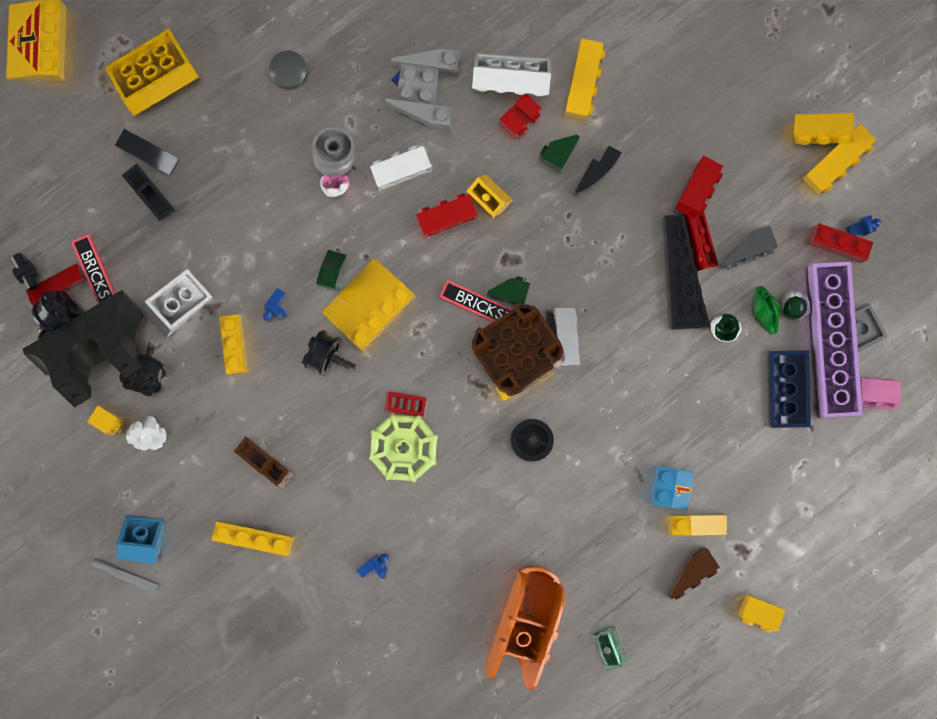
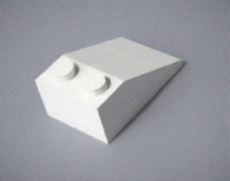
M186 269L147 299L141 311L167 338L213 297Z

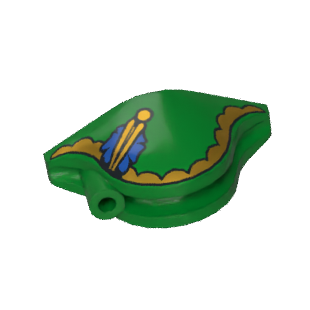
M756 287L753 302L754 317L770 335L776 334L781 318V305L776 297L765 287Z

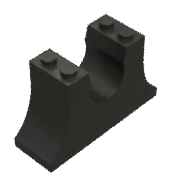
M121 290L22 350L31 362L45 375L50 376L53 388L75 408L91 398V386L88 379L93 368L100 362L108 360L124 377L142 368L136 352L135 338L138 326L144 315L128 295Z

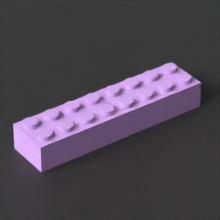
M851 261L811 264L807 269L811 302L818 417L862 416Z

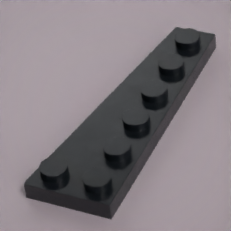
M665 215L664 226L671 330L709 328L710 323L703 301L702 289L699 284L684 215Z

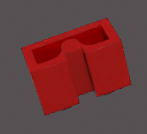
M525 93L499 119V125L514 139L518 136L522 137L528 131L527 126L531 122L536 123L542 116L540 114L542 108Z

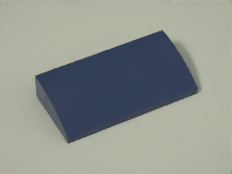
M809 350L770 351L771 428H811Z

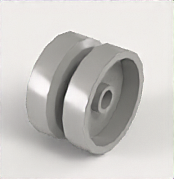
M327 127L315 135L312 142V156L316 169L322 174L331 177L341 176L350 170L354 162V141L348 132L337 127Z

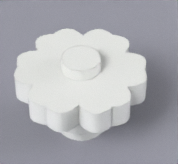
M144 416L139 422L131 424L126 434L127 442L134 444L135 448L141 450H148L149 448L157 450L163 447V443L166 442L167 438L166 430L159 428V424L152 416Z

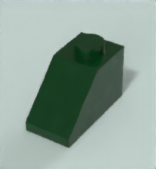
M573 135L551 141L549 146L545 145L540 153L542 156L541 162L561 173L580 136Z
M332 250L327 251L317 278L316 285L318 287L337 291L346 254Z
M516 276V279L510 278L488 290L487 297L511 304L520 303V305H524L530 283L527 282L526 278Z

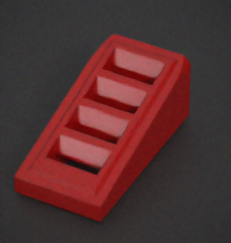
M389 391L386 393L384 411L424 417L427 398ZM393 397H396L395 405L393 408L391 407ZM403 398L402 409H399L400 399ZM408 399L411 400L410 410H407ZM416 401H419L418 412L414 411Z

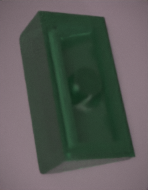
M615 626L593 634L607 671L623 667L628 663Z

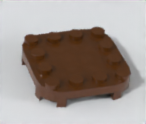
M520 303L513 305L514 309L483 329L479 327L475 331L476 334L472 340L471 346L477 359L495 386L507 396H513L525 391L556 371L565 361L564 349L560 340L534 305H520Z

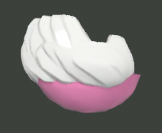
M346 174L334 177L323 175L320 181L321 189L330 197H336L345 193L350 184Z

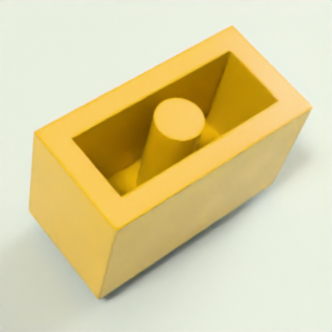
M486 174L478 177L467 190L493 217L502 214L513 201Z
M98 405L87 422L107 435H116L124 429L126 418L106 406Z
M745 594L738 616L743 618V623L751 626L754 623L761 625V630L771 633L772 630L778 632L786 610Z

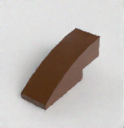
M246 436L234 450L238 456L281 489H284L295 475Z

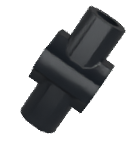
M22 253L13 255L11 261L15 266L12 269L15 278L19 283H24L28 291L37 289L40 284L35 277L38 275L35 266L29 259L26 261Z

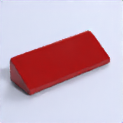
M705 213L702 215L698 214L695 219L685 215L697 271L719 266Z
M76 263L40 282V286L33 291H28L27 289L26 293L31 305L34 306L36 302H39L43 292L47 290L65 292L86 279Z

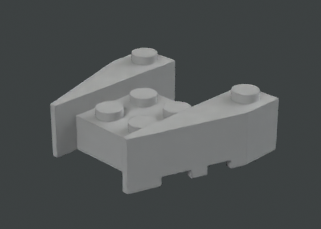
M437 49L391 58V66L401 68L397 99L385 98L386 107L407 115L411 119L419 121L432 129L450 131L453 107L435 105L439 73L458 76L460 51Z

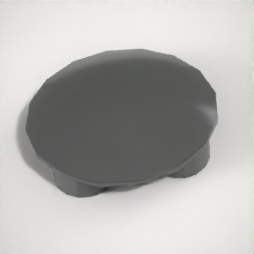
M289 50L276 54L271 60L269 70L274 83L288 88L302 84L306 76L307 66L300 54Z

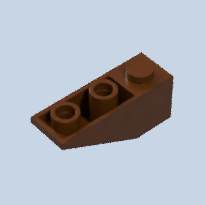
M703 547L687 558L667 595L671 600L673 598L677 600L684 596V591L688 588L694 589L699 586L701 580L705 577L711 578L717 574L716 570L720 566L708 548Z

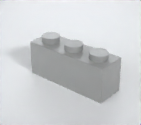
M553 308L546 310L547 324L560 340L564 349L565 361L560 367L580 365L576 309Z

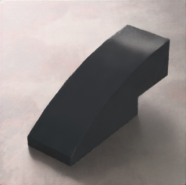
M123 129L115 144L118 149L169 176L179 160L126 129Z
M608 146L600 162L592 159L574 195L579 196L597 185L614 167L622 152Z
M137 163L122 174V177L159 221L174 210L173 206Z

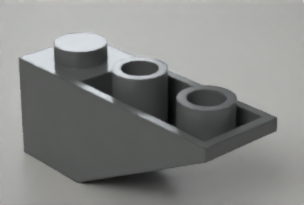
M771 226L751 232L720 267L731 269L738 266L737 262L744 260L745 263L756 260L755 256L762 254L765 257L773 254V250L778 245Z

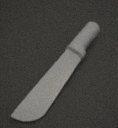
M94 559L92 563L93 567L109 572V575L145 591L151 592L159 587V584L118 569L97 559Z

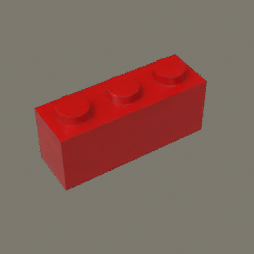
M703 155L675 209L694 219L698 214L702 215L707 207V204H705L706 199H711L715 191L712 188L715 183L718 184L723 176V173H721L723 165Z
M465 193L455 196V200L450 202L444 200L438 202L434 208L425 207L420 209L419 213L416 214V218L424 238L477 219L478 214L470 194L465 195Z
M818 223L813 227L808 245L863 263L868 260L874 242Z

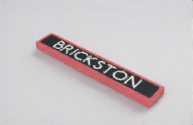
M87 234L72 241V246L95 299L99 304L114 295L115 291L91 236Z
M449 280L446 281L439 297L491 322L512 310Z

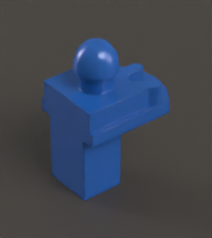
M872 215L860 219L859 223L850 225L846 229L849 234L855 236L864 234L867 236L877 231L876 228L881 225V220L877 218L872 220Z
M278 288L264 305L266 312L263 314V319L265 321L271 320L272 316L280 320L282 316L287 317L288 315L284 309L278 306L285 297V293Z
M376 554L356 571L363 578L374 569L381 579H385L388 568L384 563L388 562L389 556L381 554L379 557Z

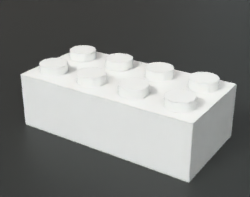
M475 53L472 89L482 92L487 90H495L498 93L514 92L518 95L525 93L534 94L535 96L549 95L551 59Z

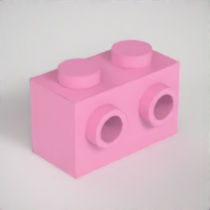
M872 377L861 378L863 408L897 410L901 403L900 381H894V379L876 380Z

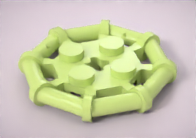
M392 413L388 419L371 431L369 461L375 464L388 481L417 482L416 480L437 463L435 462L438 435L433 433L421 419L422 416L420 415L409 416ZM398 422L413 424L411 429L399 428ZM393 424L395 430L387 437L384 436L382 433ZM417 426L427 436L426 438L421 439L415 432ZM379 439L384 440V452L378 453ZM402 442L409 446V450H406L404 454L398 449ZM429 442L428 457L422 455L423 443ZM385 456L392 464L391 468L388 469L380 458ZM419 459L425 461L417 470H413L412 465ZM396 467H408L409 473L395 472Z

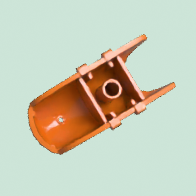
M532 565L517 569L486 660V677L490 679L495 678L502 657L505 654L517 658L521 665L526 688L529 690L536 689L545 663L550 660L551 654L549 652L554 640H557L559 635L557 629L565 601L564 588L559 578L550 570Z

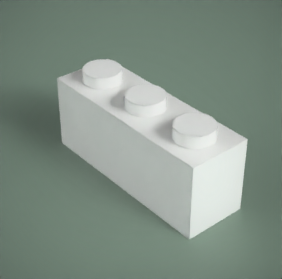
M419 145L410 147L408 152L403 154L401 152L392 154L391 158L385 161L379 159L370 166L379 191L432 171V166L424 146L419 147Z

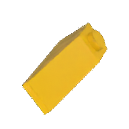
M668 515V534L726 535L727 516Z

